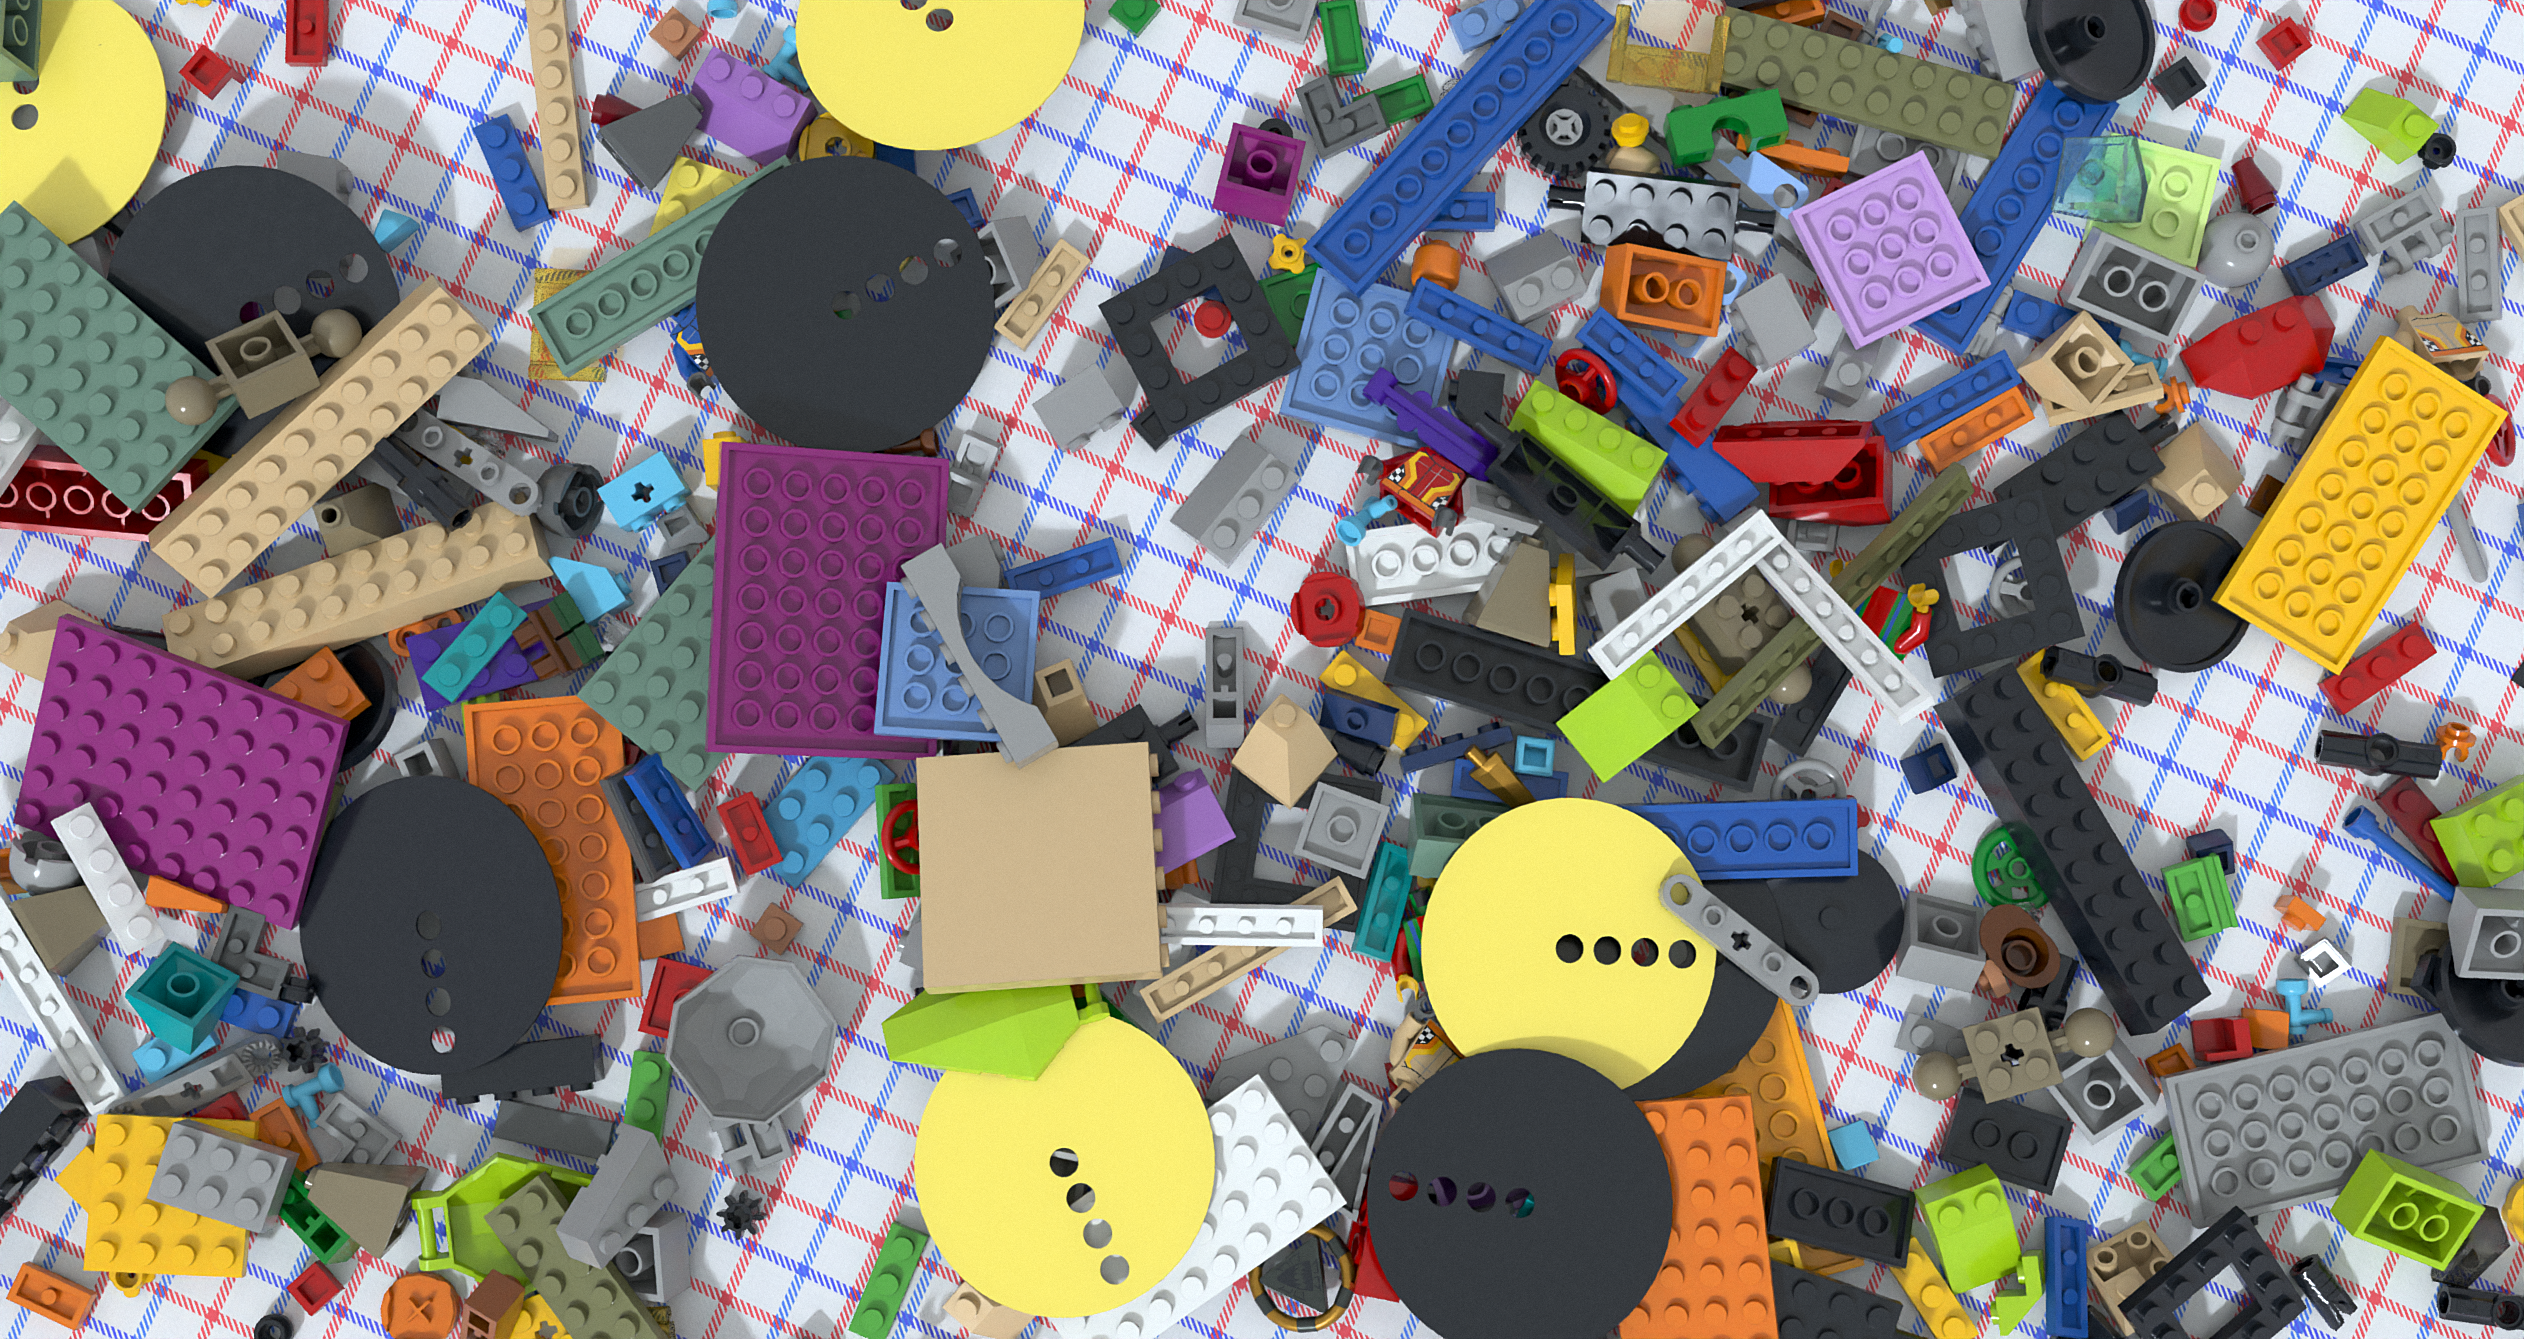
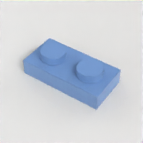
M1486 0L1448 17V23L1462 54H1466L1498 40L1503 32L1526 11V7L1522 0Z

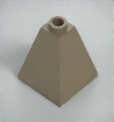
M374 482L316 502L312 506L330 558L403 532L389 489Z
M1524 535L1521 542L1514 540L1466 607L1461 619L1474 626L1548 648L1551 641L1549 551L1543 549L1545 542Z
M87 885L18 899L10 903L11 908L47 969L61 977L70 974L112 931Z
M326 1162L320 1168L314 1166L311 1169L304 1188L310 1190L307 1198L369 1254L381 1259L401 1239L412 1211L410 1196L420 1191L428 1168L408 1165Z

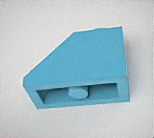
M556 556L548 559L551 567L564 588L569 592L588 625L598 627L634 604L629 595L633 592V589L621 572L616 574L605 567Z

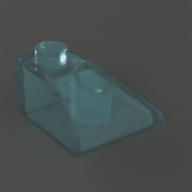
M2134 135L2064 138L2051 211L2103 223H2141L2148 184L2137 137Z

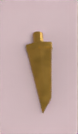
M1475 744L1470 745L1466 749L1464 755L1475 765L1470 770L1469 775L1510 807L1515 809L1537 801L1497 750L1486 756Z

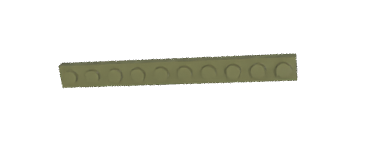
M1952 462L1852 562L1831 580L1829 586L1853 611L1975 492L1965 466ZM1799 614L1782 628L1750 662L1690 719L1703 744L1714 749L1823 642Z

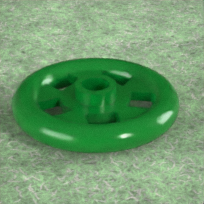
M2001 825L1987 833L1978 843L1971 864L1973 882L1982 898L1992 907L2011 904L2021 907L2027 913L2033 912L2049 902L2039 883L2034 881L2035 876L2005 826ZM2004 842L2010 848V851L2003 854L2000 860H1998L1992 853V850L1999 843ZM2017 861L2021 862L2024 866V871L2019 876L2015 875L2012 870L2014 863ZM1997 868L2003 884L1993 887L1987 872ZM2027 886V898L2013 899L2012 887L2020 888Z

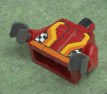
M1424 446L1415 453L1408 452L1384 460H1380L1372 455L1363 457L1356 473L1368 474L1366 482L1370 486H1373L1378 479L1381 480L1379 482L1380 500L1390 494L1395 496L1398 505L1394 510L1436 539L1444 527L1447 528L1445 534L1452 536L1454 527L1467 519V516H1464L1462 485L1465 483L1467 475L1458 466L1429 447Z

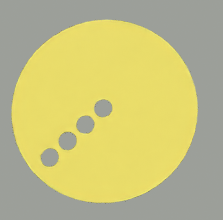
M42 0L38 87L32 93L24 95L19 94L15 90L14 82H0V214L15 200L67 245L76 243L97 231L117 215L133 198L147 178L156 160L166 125L167 92L158 54L139 23L113 0ZM30 104L35 106L38 110L36 124L27 130L16 128L13 123L15 111L22 105Z
M800 0L795 28L797 54L804 77L815 97L836 120L850 130L875 142L897 148L911 150L958 148L992 138L1012 128L1042 106L1055 92L1072 66L1081 43L1085 21V1L927 0L926 4L920 9L908 10L902 6L901 0ZM936 9H947L953 14L952 25L944 31H933L926 24L928 15Z
M1555 798L1522 805L1501 814L1472 834L1454 853L1435 883L1428 901L1421 937V963L1429 1001L1439 1023L1456 1048L1466 1058L1494 1050L1518 1048L1560 1054L1595 1069L1614 1082L1621 1090L1638 1083L1666 1063L1684 1044L1702 1015L1710 994L1716 963V949L1683 924L1670 911H1667L1661 905V901L1658 898V889H1660L1661 882L1672 875H1688L1702 885L1692 864L1680 848L1665 833L1637 814L1613 804L1582 798ZM1681 883L1674 884L1670 891L1672 900L1678 905H1682L1688 899L1687 888ZM1567 934L1576 935L1583 943L1582 956L1573 963L1563 962L1556 954L1558 940ZM1604 936L1614 937L1621 946L1620 957L1610 965L1598 962L1593 952L1597 940ZM1641 938L1653 940L1659 951L1657 960L1652 965L1646 967L1636 964L1631 956L1633 944ZM1678 940L1689 941L1696 950L1695 960L1687 968H1677L1669 959V949Z
M1108 1016L1105 1019L1081 1025L1064 1044V1047L1037 1081L1006 1078L1005 1075L983 1072L981 1074L946 1070L928 1100L917 1133L914 1163L916 1193L922 1216L937 1248L949 1265L977 1291L997 1303L1031 1315L1051 1318H1075L1094 1315L1115 1309L1148 1292L1178 1265L1190 1249L1201 1229L1213 1192L1215 1148L1212 1128L1200 1093L1178 1060L1164 1046L1145 1032L1131 1024ZM1060 1148H1069L1078 1157L1077 1170L1071 1176H1057L1050 1167L1052 1154ZM1078 1183L1089 1185L1095 1193L1093 1207L1084 1213L1073 1211L1067 1203L1069 1189ZM1093 1219H1103L1111 1226V1241L1103 1248H1093L1084 1239V1228ZM1113 1254L1124 1257L1129 1265L1128 1277L1120 1284H1110L1101 1275L1103 1260Z

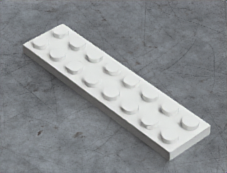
M1644 499L1633 518L1641 523V526L1638 528L1641 531L1639 535L1651 544ZM1467 517L1466 520L1454 527L1452 536L1445 534L1447 528L1444 527L1437 539L1415 523L1366 530L1365 538L1357 546L1345 544L1349 576L1358 582L1359 589L1365 600V607L1475 593L1479 591L1513 541L1521 542L1522 536H1526V534L1517 531L1512 537H1502L1495 532L1494 524ZM1545 524L1540 540L1545 542L1543 549L1549 551L1550 582L1551 567H1558L1559 553L1575 554L1576 579L1614 574L1635 566L1637 570L1644 569L1626 553L1623 555L1619 553L1603 572Z

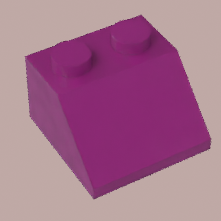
M1233 122L1212 208L1284 227L1291 206L1306 141Z

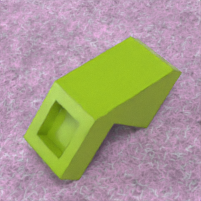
M2043 1249L2026 1250L2022 1256V1261H2017L2018 1282L2020 1285H2025L2026 1289L2000 1290L1995 1297L1996 1301H1991L1993 1325H1999L2000 1336H2008L2046 1291Z

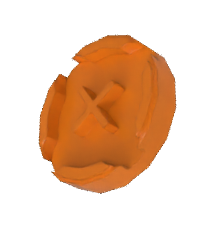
M430 1271L410 1272L395 1281L384 1294L380 1308L382 1325L386 1332H389L395 1339H446L458 1322L460 1314L459 1296L451 1282L440 1274Z

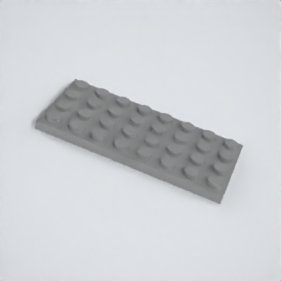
M2441 1010L2289 1045L2288 1047L2253 1054L2252 1057L2231 1059L2160 1076L2192 1226L2197 1229L2211 1227L2235 1206L2243 1210L2248 1217L2338 1196L2370 1148L2432 1173L2491 1159L2466 1044L2459 1039L2447 1024Z

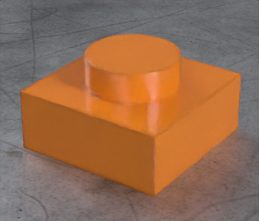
M1366 608L1363 621L1364 628L1362 633L1356 637L1354 646L1391 656L1401 618Z
M2281 895L2273 906L2283 914L2281 920L2298 932H2301L2302 929L2318 931L2326 921L2324 916L2296 895Z

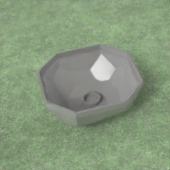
M737 955L674 1002L665 1059L711 1120L767 1125L829 1077L838 1022L794 962Z

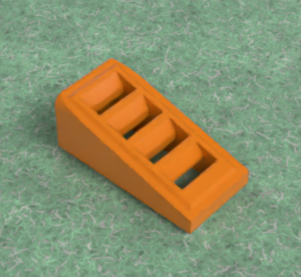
M150 875L145 903L148 906L219 914L228 912L229 904L219 898H212L206 893L197 892L191 887H185L180 885L179 882L170 881L161 875Z

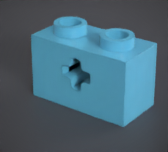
M662 450L597 489L618 526L627 532L633 530L635 533L650 527L655 522L653 517L666 510L667 513H671L685 505L687 502L685 498L693 493L670 455ZM646 487L653 490L649 494L651 498L649 502L642 499L645 496L643 489Z

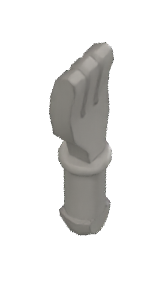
M1875 0L1868 13L1866 26L1862 28L1856 42L1869 45L1871 40L1875 38V31L1882 16L1891 6V0Z
M2011 284L2006 285L1965 352L1971 353V355L1977 356L1981 360L1985 359L1996 336L1995 326L2001 323V317L2013 298L2014 288Z

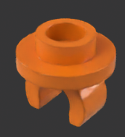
M2176 376L2170 377L2171 386L2162 383L2164 394L2168 396V399L2165 403L2154 406L2157 414L2170 413L2175 406H2177L2179 414L2185 412L2184 404L2191 403L2185 381L2178 383Z
M2449 722L2447 725L2437 727L2435 736L2438 740L2435 745L2440 746L2442 760L2445 759L2446 752L2453 747H2456L2454 755L2459 762H2464L2469 754L2468 748L2473 747L2477 739L2470 732L2471 729L2468 726L2457 722Z

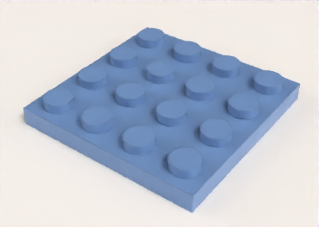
M1318 267L1295 350L1302 367L1289 374L1279 414L1415 451L1421 447H1427V444L1418 439L1417 428L1412 432L1401 431L1396 423L1398 414L1384 404L1380 407L1372 403L1362 395V390L1379 367H1382L1393 374L1399 380L1397 385L1411 395L1417 391L1429 393L1433 400L1431 408H1436L1455 338L1403 314L1411 292L1373 283L1358 299L1325 269Z
M887 582L874 734L990 743L1000 742L1002 739L995 727L987 731L976 712L982 708L976 695L968 698L957 678L963 675L957 662L949 665L938 647L940 643L944 642L939 631L936 629L930 632L919 612L924 610L925 607L919 597L911 600L901 582ZM964 586L961 599V622L966 645L972 658L983 673L1000 689L1021 701L1032 704L1041 600L1040 591Z

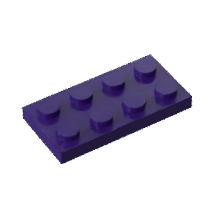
M555 597L519 606V608L528 614L550 603ZM472 620L405 638L427 713L540 681L530 662L547 654L546 649L539 642L522 651L512 636L452 704L425 683L422 677Z

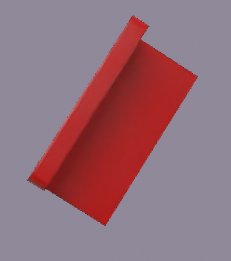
M752 791L716 806V812L747 880L754 877L756 873L783 862L780 851Z

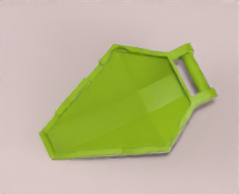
M1098 983L1082 984L1088 1006L1077 1010L1071 985L930 995L924 990L883 1021L881 1025L891 1062L919 1064L925 1068L981 1074V1072L1005 1075L1006 1078L1037 1081L1064 1047V1044L1081 1025L1105 1019L1110 1016L1108 1004L1102 1000Z
M496 1152L444 1190H423L411 1194V1206L417 1213L422 1252L418 1257L420 1270L435 1271L452 1268L473 1277L475 1281L481 1283L490 1271L495 1269L503 1275L508 1274L515 1277L525 1288L524 1296L536 1290V1288L486 1222L484 1216L544 1171L547 1172L570 1205L582 1186L588 1188L595 1175ZM443 1207L449 1252L441 1253L437 1250L432 1208Z

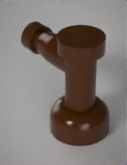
M935 427L924 429L920 436L905 443L883 449L884 454L891 455L922 451L926 457H937L940 455L939 439Z

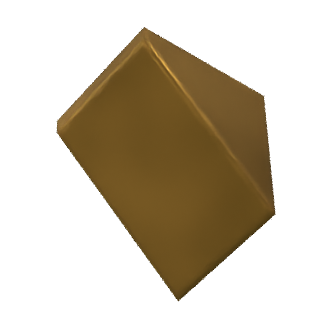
M1924 0L1932 17L1953 7L1951 0Z

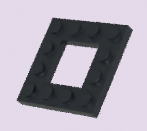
M1231 233L1098 305L1169 438L1176 436L1302 367L1299 358ZM1217 287L1250 350L1183 385L1151 322Z
M2041 489L1950 516L1900 565L1907 591L1912 585L1924 583L1926 586L1924 592L1935 589L1939 593L1938 601L1935 604L1929 605L1935 612L1931 618L1929 637L1923 643L1934 679L2086 636ZM2014 538L2036 610L1961 632L1940 559Z
M1233 766L1225 816L1236 837L1219 846L1210 904L1288 905L1313 891L1316 887L1253 877L1265 802L1278 805L1283 804ZM1323 773L1293 807L1309 809L1318 781L1377 803L1381 802L1383 783ZM1370 867L1365 880L1331 868L1329 881L1339 876L1358 909L1326 928L1356 932L1366 896Z
M2238 1206L2233 1207L2117 1305L2140 1339H2190L2172 1312L2230 1265L2253 1302L2209 1339H2271L2307 1308L2247 1214Z

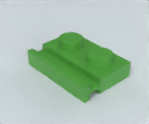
M2215 852L2203 858H2193L2160 869L2179 936L2184 943L2222 932V929L2239 927L2220 858Z

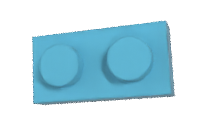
M213 1030L191 1055L157 1037L131 1054L149 1084H152L177 1072L222 1043Z

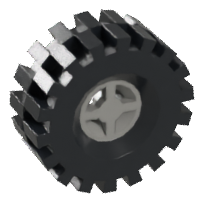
M1569 79L1567 84H1560L1517 130L1515 141L1516 147L1520 146L1521 148L1519 154L1522 160L1528 159L1530 162L1529 168L1534 172L1537 168L1543 171L1542 177L1550 179L1551 175H1557V180H1566L1567 176L1573 175V179L1581 177L1584 171H1588L1589 166L1595 167L1596 163L1600 161L1611 138L1609 136L1612 121L1609 122L1608 119L1611 113L1608 106L1603 107V97L1599 93L1595 96L1590 93L1592 87L1584 84L1583 88L1576 86L1577 80Z

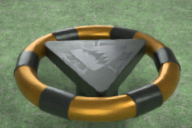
M1318 1223L1304 1233L1311 1234L1314 1237L1306 1241L1266 1274L1263 1275V1267L1266 1260L1248 1273L1250 1289L1254 1301L1260 1310L1273 1323L1289 1331L1299 1333L1318 1332L1329 1327L1345 1313L1354 1294L1349 1289L1351 1281L1355 1282L1356 1279L1355 1265L1350 1250L1336 1232L1322 1223ZM1320 1239L1327 1243V1246L1339 1261L1342 1273V1283L1334 1304L1330 1308L1328 1306ZM1264 1285L1322 1314L1298 1318L1287 1315L1277 1308L1265 1290Z

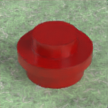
M2184 0L2178 10L2180 23L2184 28L2192 32L2207 30L2213 25L2217 17V8L2213 0Z
M1207 301L1197 308L1194 315V324L1202 336L1215 339L1222 337L1230 329L1231 313L1223 303Z

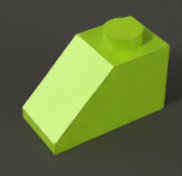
M2367 87L2361 91L2340 116L2342 120L2397 165L2415 155L2440 126L2411 101Z

